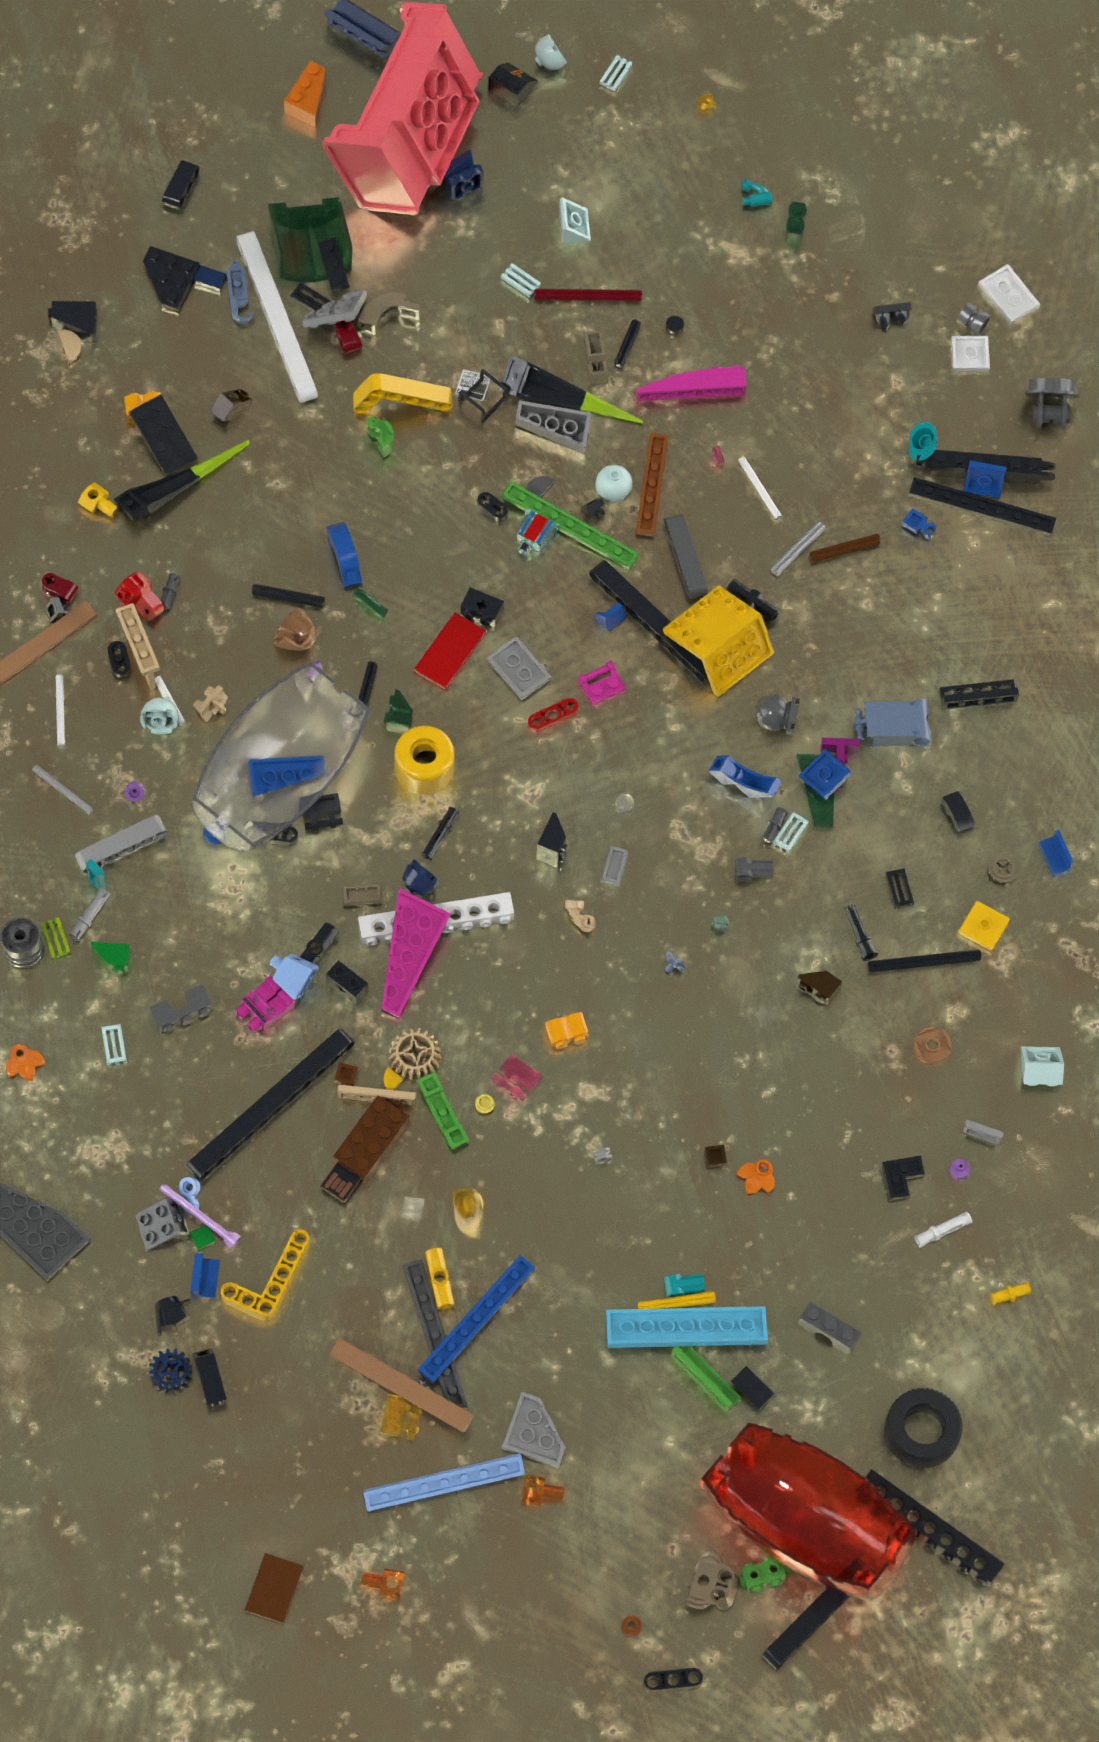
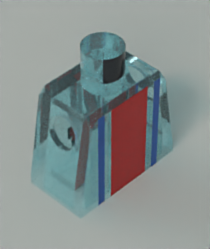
M527 508L517 533V542L521 544L518 551L525 556L529 554L531 549L540 553L557 535L558 524Z

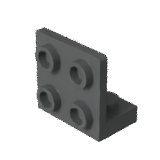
M165 1198L136 1214L146 1250H152L172 1238L185 1240L191 1237L182 1208L172 1199Z

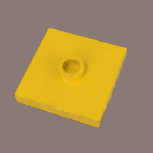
M976 901L959 929L958 934L992 952L1007 927L1010 918Z

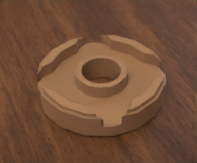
M934 1026L925 1027L914 1038V1054L925 1064H940L951 1053V1038L943 1029L941 1030ZM933 1041L938 1045V1048L932 1050L928 1048L927 1043Z

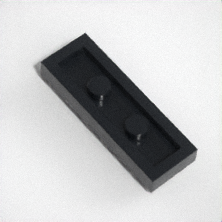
M334 237L319 242L318 245L332 292L335 293L350 288L337 239Z

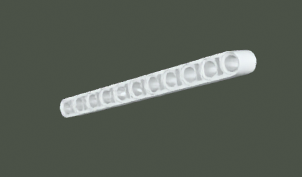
M251 231L236 236L239 250L300 403L318 398L316 387L255 232Z

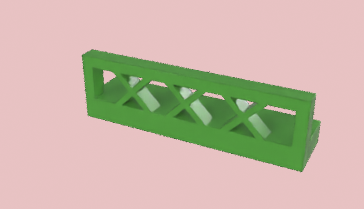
M676 1346L672 1349L671 1357L726 1413L741 1400V1397L691 1346Z

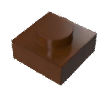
M339 1062L334 1083L354 1086L358 1067Z

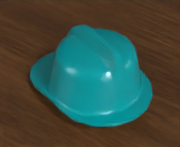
M922 422L917 424L910 433L909 455L916 461L917 455H921L919 461L928 459L938 446V437L933 424Z

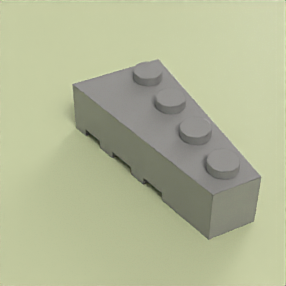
M519 400L516 426L585 455L592 413Z

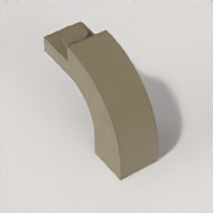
M404 293L379 295L369 301L361 311L358 319V330L376 334L380 322L385 317L395 314L420 320L421 305L414 301H406V294Z

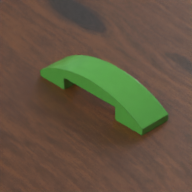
M435 1072L418 1079L417 1083L428 1108L450 1148L454 1149L469 1142V1138L461 1123L457 1120Z

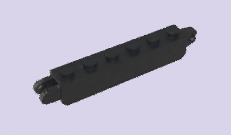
M935 450L928 459L919 461L921 455H917L916 467H923L925 470H929V475L936 477L966 479L969 462L976 461L1006 467L1004 482L1038 484L1040 480H1055L1053 472H1044L1042 470L1052 471L1056 469V464L1042 461V458Z

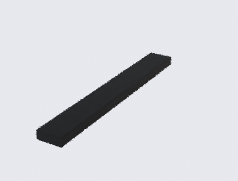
M915 477L908 495L1047 536L1052 535L1056 518Z

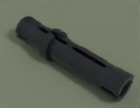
M449 807L443 819L439 820L436 831L421 853L425 859L432 860L446 834L452 830V824L460 813L457 809Z

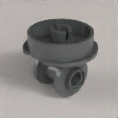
M1034 378L1029 380V390L1025 391L1026 396L1038 398L1037 404L1033 405L1032 421L1036 422L1037 429H1041L1042 423L1053 421V423H1060V429L1065 430L1066 423H1070L1071 406H1067V399L1080 397V393L1077 392V381L1062 378ZM1043 397H1058V399H1061V405L1043 404Z

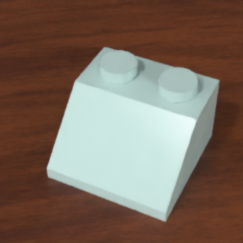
M1021 1046L1023 1083L1029 1086H1037L1038 1084H1046L1048 1086L1063 1085L1064 1061L1060 1047Z

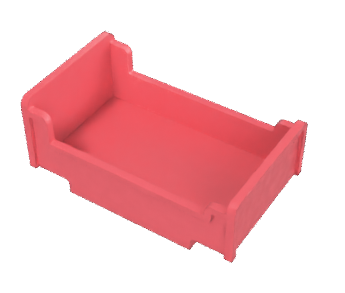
M403 2L399 10L401 12V20L405 24L404 29L358 124L336 125L330 137L324 138L322 146L360 208L369 211L418 215L419 206L428 187L431 185H441L480 100L474 90L479 79H482L484 74L478 70L446 11L447 7L445 4Z

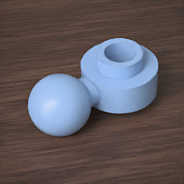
M194 1177L183 1178L179 1184L180 1193L187 1197L189 1203L199 1209V1202L194 1197L200 1191L199 1181Z

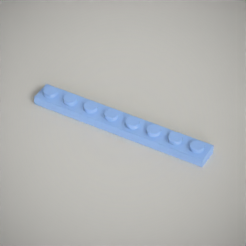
M518 1453L365 1489L363 1494L367 1511H372L525 1475L521 1454Z

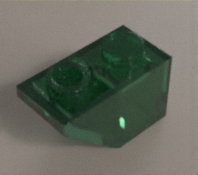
M396 689L394 695L390 696L388 706H391L389 712L385 713L384 723H386L387 731L403 734L411 728L413 710L400 690Z

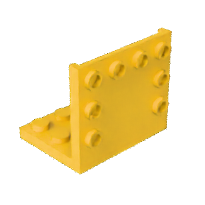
M719 585L663 628L666 636L702 660L712 691L717 697L774 654L762 615Z

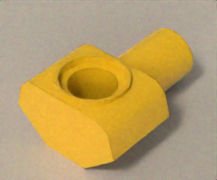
M96 483L89 485L78 500V504L92 514H95L99 509L109 517L114 518L119 511V507L108 500L109 492ZM97 496V498L91 499L90 497Z

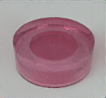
M720 446L713 447L712 453L716 464L725 463Z

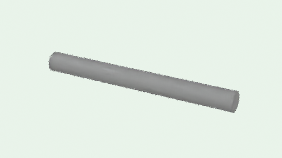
M35 765L32 771L87 814L92 815L95 809L40 766Z

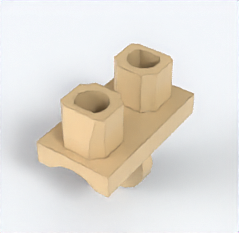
M218 685L216 688L209 686L204 693L206 699L204 701L196 700L193 704L195 711L200 714L203 721L207 722L217 712L225 713L226 708L224 704L227 702L228 697L223 692L222 686Z

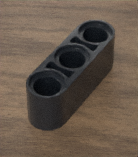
M185 160L180 161L163 194L162 204L177 210L181 209L198 176L200 169L198 165Z
M697 1668L650 1672L644 1678L643 1688L646 1693L652 1695L694 1691L700 1688L703 1674ZM690 1675H695L698 1677L699 1681L697 1683H691L688 1680V1677ZM670 1677H675L679 1683L677 1685H670L667 1680ZM655 1679L658 1682V1686L650 1687L647 1681Z

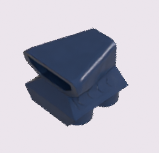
M471 149L452 159L442 180L448 198L451 200L461 199L469 192L474 193L484 184L483 169L481 164L474 165Z

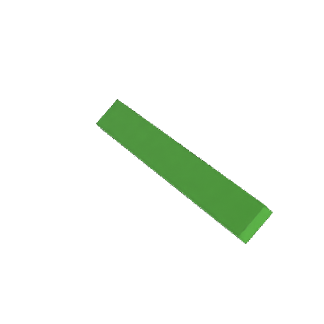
M512 481L502 494V499L529 514H532L534 511V517L538 513L548 518L547 524L552 520L553 522L550 526L628 570L631 569L639 556L638 552Z

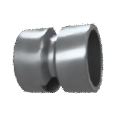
M968 302L960 312L956 322L963 327L969 326V330L979 336L986 328L991 315L983 310L978 312L976 306Z

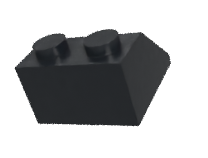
M504 63L498 65L488 77V90L518 107L535 86L537 80L512 64Z
M553 812L537 844L536 859L558 868L559 863H563L567 856L566 850L568 845L566 844V835L558 816Z

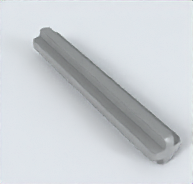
M820 521L817 522L771 567L770 571L775 576H778L825 530L824 524Z

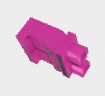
M269 975L265 982L242 998V1004L236 1009V1015L241 1020L248 1015L253 1018L247 1023L248 1028L253 1033L260 1029L265 1031L269 1026L295 1008V1001Z

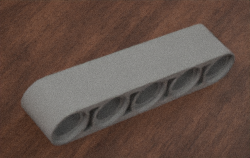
M154 815L78 851L75 854V858L82 871L87 873L86 862L90 859L100 867L105 866L167 835L168 831L159 815Z

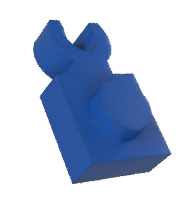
M913 508L901 524L915 534L921 531L927 539L931 538V533L927 530L930 529L935 532L937 528L933 523H926L928 518Z

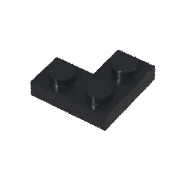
M921 1156L882 1162L889 1200L909 1198L910 1194L906 1179L924 1177L925 1175Z

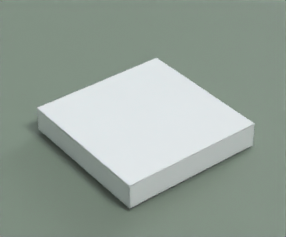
M988 336L951 337L953 371L990 370Z

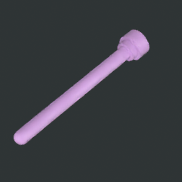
M163 1184L160 1186V1190L223 1237V1241L226 1242L225 1245L233 1249L241 1238L239 1234L225 1230L167 1185Z

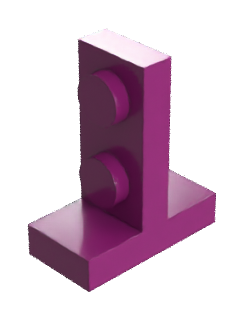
M822 738L820 752L826 749L828 752L836 753L835 758L845 765L848 763V753L859 752L860 739Z

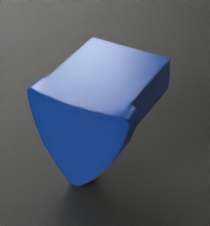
M620 603L615 604L605 613L597 612L593 615L608 632L626 619L624 608Z

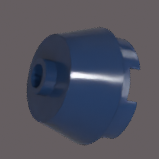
M415 859L410 864H407L402 876V880L407 883L405 887L411 893L417 892L422 897L434 891L440 883L430 871L420 865Z

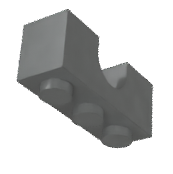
M203 984L185 991L188 1004L183 1009H173L169 1005L168 1000L149 1007L150 1015L160 1034L163 1032L169 1033L175 1027L181 1024L187 1025L193 1019L205 1017L213 1011L212 1002Z
M809 1302L798 1325L814 1335L816 1333L825 1335L832 1341V1346L847 1355L851 1354L861 1336L860 1331L812 1302Z

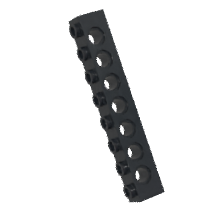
M871 1469L858 1486L856 1493L861 1501L871 1503L875 1506L874 1509L878 1513L886 1514L892 1518L891 1521L895 1525L903 1526L912 1537L923 1540L926 1547L933 1551L937 1550L947 1562H954L958 1565V1569L964 1574L969 1573L975 1577L974 1580L981 1586L986 1585L990 1587L1003 1569L1005 1563ZM877 1490L882 1491L884 1497L877 1498L874 1492ZM897 1502L901 1508L894 1510L890 1504ZM914 1514L917 1517V1521H909L907 1515ZM931 1526L934 1532L931 1534L926 1533L924 1527ZM948 1538L951 1544L943 1545L940 1539ZM965 1550L967 1557H960L957 1551ZM974 1562H982L984 1568L977 1569L974 1566Z

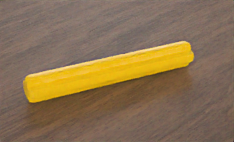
M714 1291L639 1301L637 1307L638 1309L680 1308L714 1303L716 1296Z

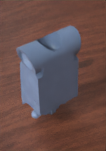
M918 699L913 702H864L865 719L862 717V709L857 708L855 710L856 718L853 727L858 733L857 739L863 741L865 739L863 732L867 729V736L871 737L872 747L906 746L911 744L919 747H929L932 745L931 728L926 720L929 716L927 699Z

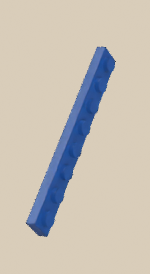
M519 1255L417 1371L433 1384L535 1270V1266Z

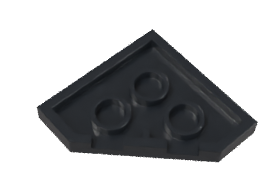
M150 246L143 259V263L161 306L179 312L200 267V263Z

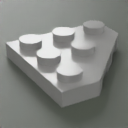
M366 290L348 292L342 295L343 298L337 302L332 300L322 305V308L317 310L316 313L314 311L306 313L302 320L304 328H316L321 324L327 323L332 325L342 320L345 322L354 320L367 297Z
M521 1392L502 1449L515 1454L520 1453L521 1456L559 1468L566 1448L541 1398Z

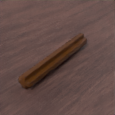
M873 534L811 551L809 557L812 562L879 545L881 539L879 534Z

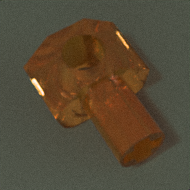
M526 1474L521 1503L541 1506L543 1498L563 1501L565 1487L545 1484L546 1477ZM529 1488H536L537 1491H532Z
M384 1568L383 1576L363 1572L361 1586L379 1589V1598L399 1601L405 1572ZM389 1581H395L398 1585L396 1588L390 1589L386 1584Z

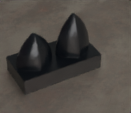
M911 302L880 305L872 308L873 315H876L879 326L885 332L891 324L892 313L896 321L904 326L909 319L910 310L912 309Z

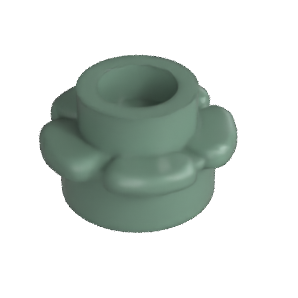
M716 916L712 918L713 923H711V926L715 927V930H725L730 922L727 916Z

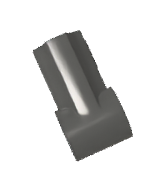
M749 857L737 858L735 860L736 879L739 881H749L753 878H773V860H752Z

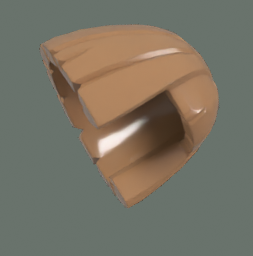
M295 608L284 618L285 621L283 620L282 624L279 625L278 631H276L274 636V644L286 650L303 651L311 648L315 643L316 630L308 615L302 609Z

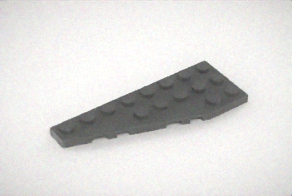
M0 1183V1236L48 1281L90 1242V1238L62 1211L55 1210L41 1201L38 1202L28 1197V1195Z

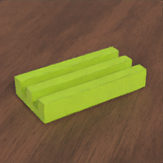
M59 917L55 918L56 920L54 921L49 920L47 923H41L52 960L71 954ZM54 925L58 926L66 951L62 952ZM48 927H50V929H51V932H52V935H53V938H54V941H55V944H56V947H57V950H58V953H56V954L54 953V950H53V947H52V944H51V941H50V938H49V935H48V932H47V929H46V928H48Z

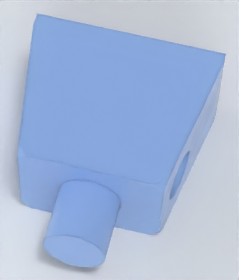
M294 954L287 955L284 959L275 955L269 963L277 969L273 980L294 1000L302 997L319 969V966Z

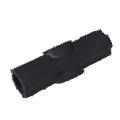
M736 579L732 580L726 588L728 592L759 612L763 620L768 624L773 623L777 618L780 610L767 602L759 591L755 589L750 590Z
M325 922L313 940L307 943L306 949L300 958L316 965L324 957L326 950L339 934V930L330 923ZM314 947H319L320 951L318 953H312L311 949Z

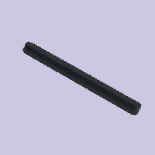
M977 949L869 961L867 967L869 972L972 962L980 961L982 954Z

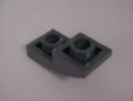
M959 791L941 797L946 814L951 815L956 832L976 826L973 816Z

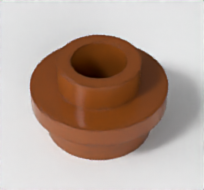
M636 1616L626 1617L622 1621V1631L627 1636L633 1637L638 1635L642 1629L640 1619ZM632 1622L636 1625V1627L634 1629H630L628 1627V1624Z

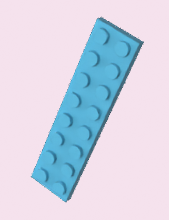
M765 1306L606 1310L608 1348L768 1344Z

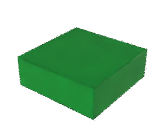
M207 1225L190 1232V1236L198 1251L216 1243Z

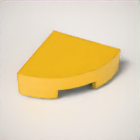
M388 1067L384 1073V1085L386 1090H395L403 1082V1078Z

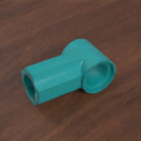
M673 1274L664 1277L667 1297L705 1292L703 1274L687 1276Z

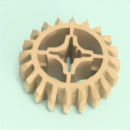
M412 1028L409 1029V1034L403 1030L402 1037L397 1035L396 1041H392V1047L389 1048V1053L391 1054L389 1060L393 1061L391 1063L392 1068L397 1067L396 1073L402 1072L403 1078L407 1074L410 1075V1080H413V1076H417V1079H420L422 1074L425 1077L428 1075V1071L430 1073L435 1072L434 1067H438V1061L441 1060V1055L439 1054L441 1053V1048L438 1047V1040L434 1041V1035L428 1037L427 1030L423 1034H421V1029L419 1028L417 1033H413ZM417 1042H420L426 1046L421 1047L417 1044ZM410 1043V1047L408 1049L403 1050V1052H400L403 1046ZM413 1048H415V1052H416V1054L418 1055V1056H417V1061H416L415 1056H414V1054H413ZM431 1056L425 1064L420 1065L421 1060ZM404 1062H411L413 1066L407 1065Z

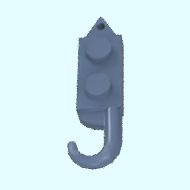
M233 258L229 268H226L231 315L236 322L247 323L252 319L253 311H250L249 316L246 318L240 317L238 308L248 304L245 268Z

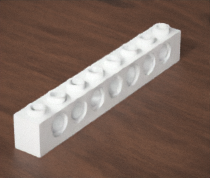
M510 892L433 904L451 914L442 931L443 933H451L458 929L470 930L476 926L488 927L494 923L507 924L514 920V909ZM494 908L497 909L498 912L490 913L489 910ZM395 911L358 917L362 945L373 946L378 944V942L384 941L391 943ZM478 912L479 915L474 917L471 916L470 913ZM458 915L460 916V918L454 920L451 918V916ZM382 927L384 931L376 932L375 929Z

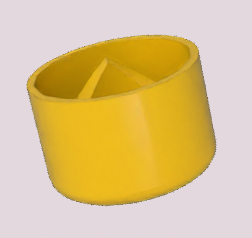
M416 726L401 735L394 750V769L400 784L407 790L422 795L436 793L448 785L454 773V747L450 738L443 731L432 726ZM422 751H433L436 754L435 760L428 764H420L414 759Z

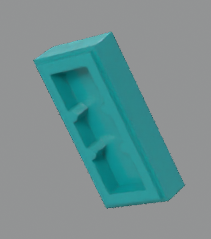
M90 859L86 862L88 878L98 890L100 888L104 889L106 887L105 873L100 866Z

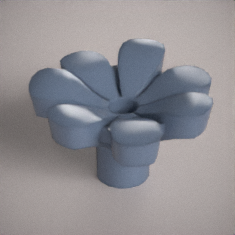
M670 951L666 952V959L669 962L665 967L666 971L671 973L674 968L683 971L687 967L682 963L683 960L680 957L676 958Z

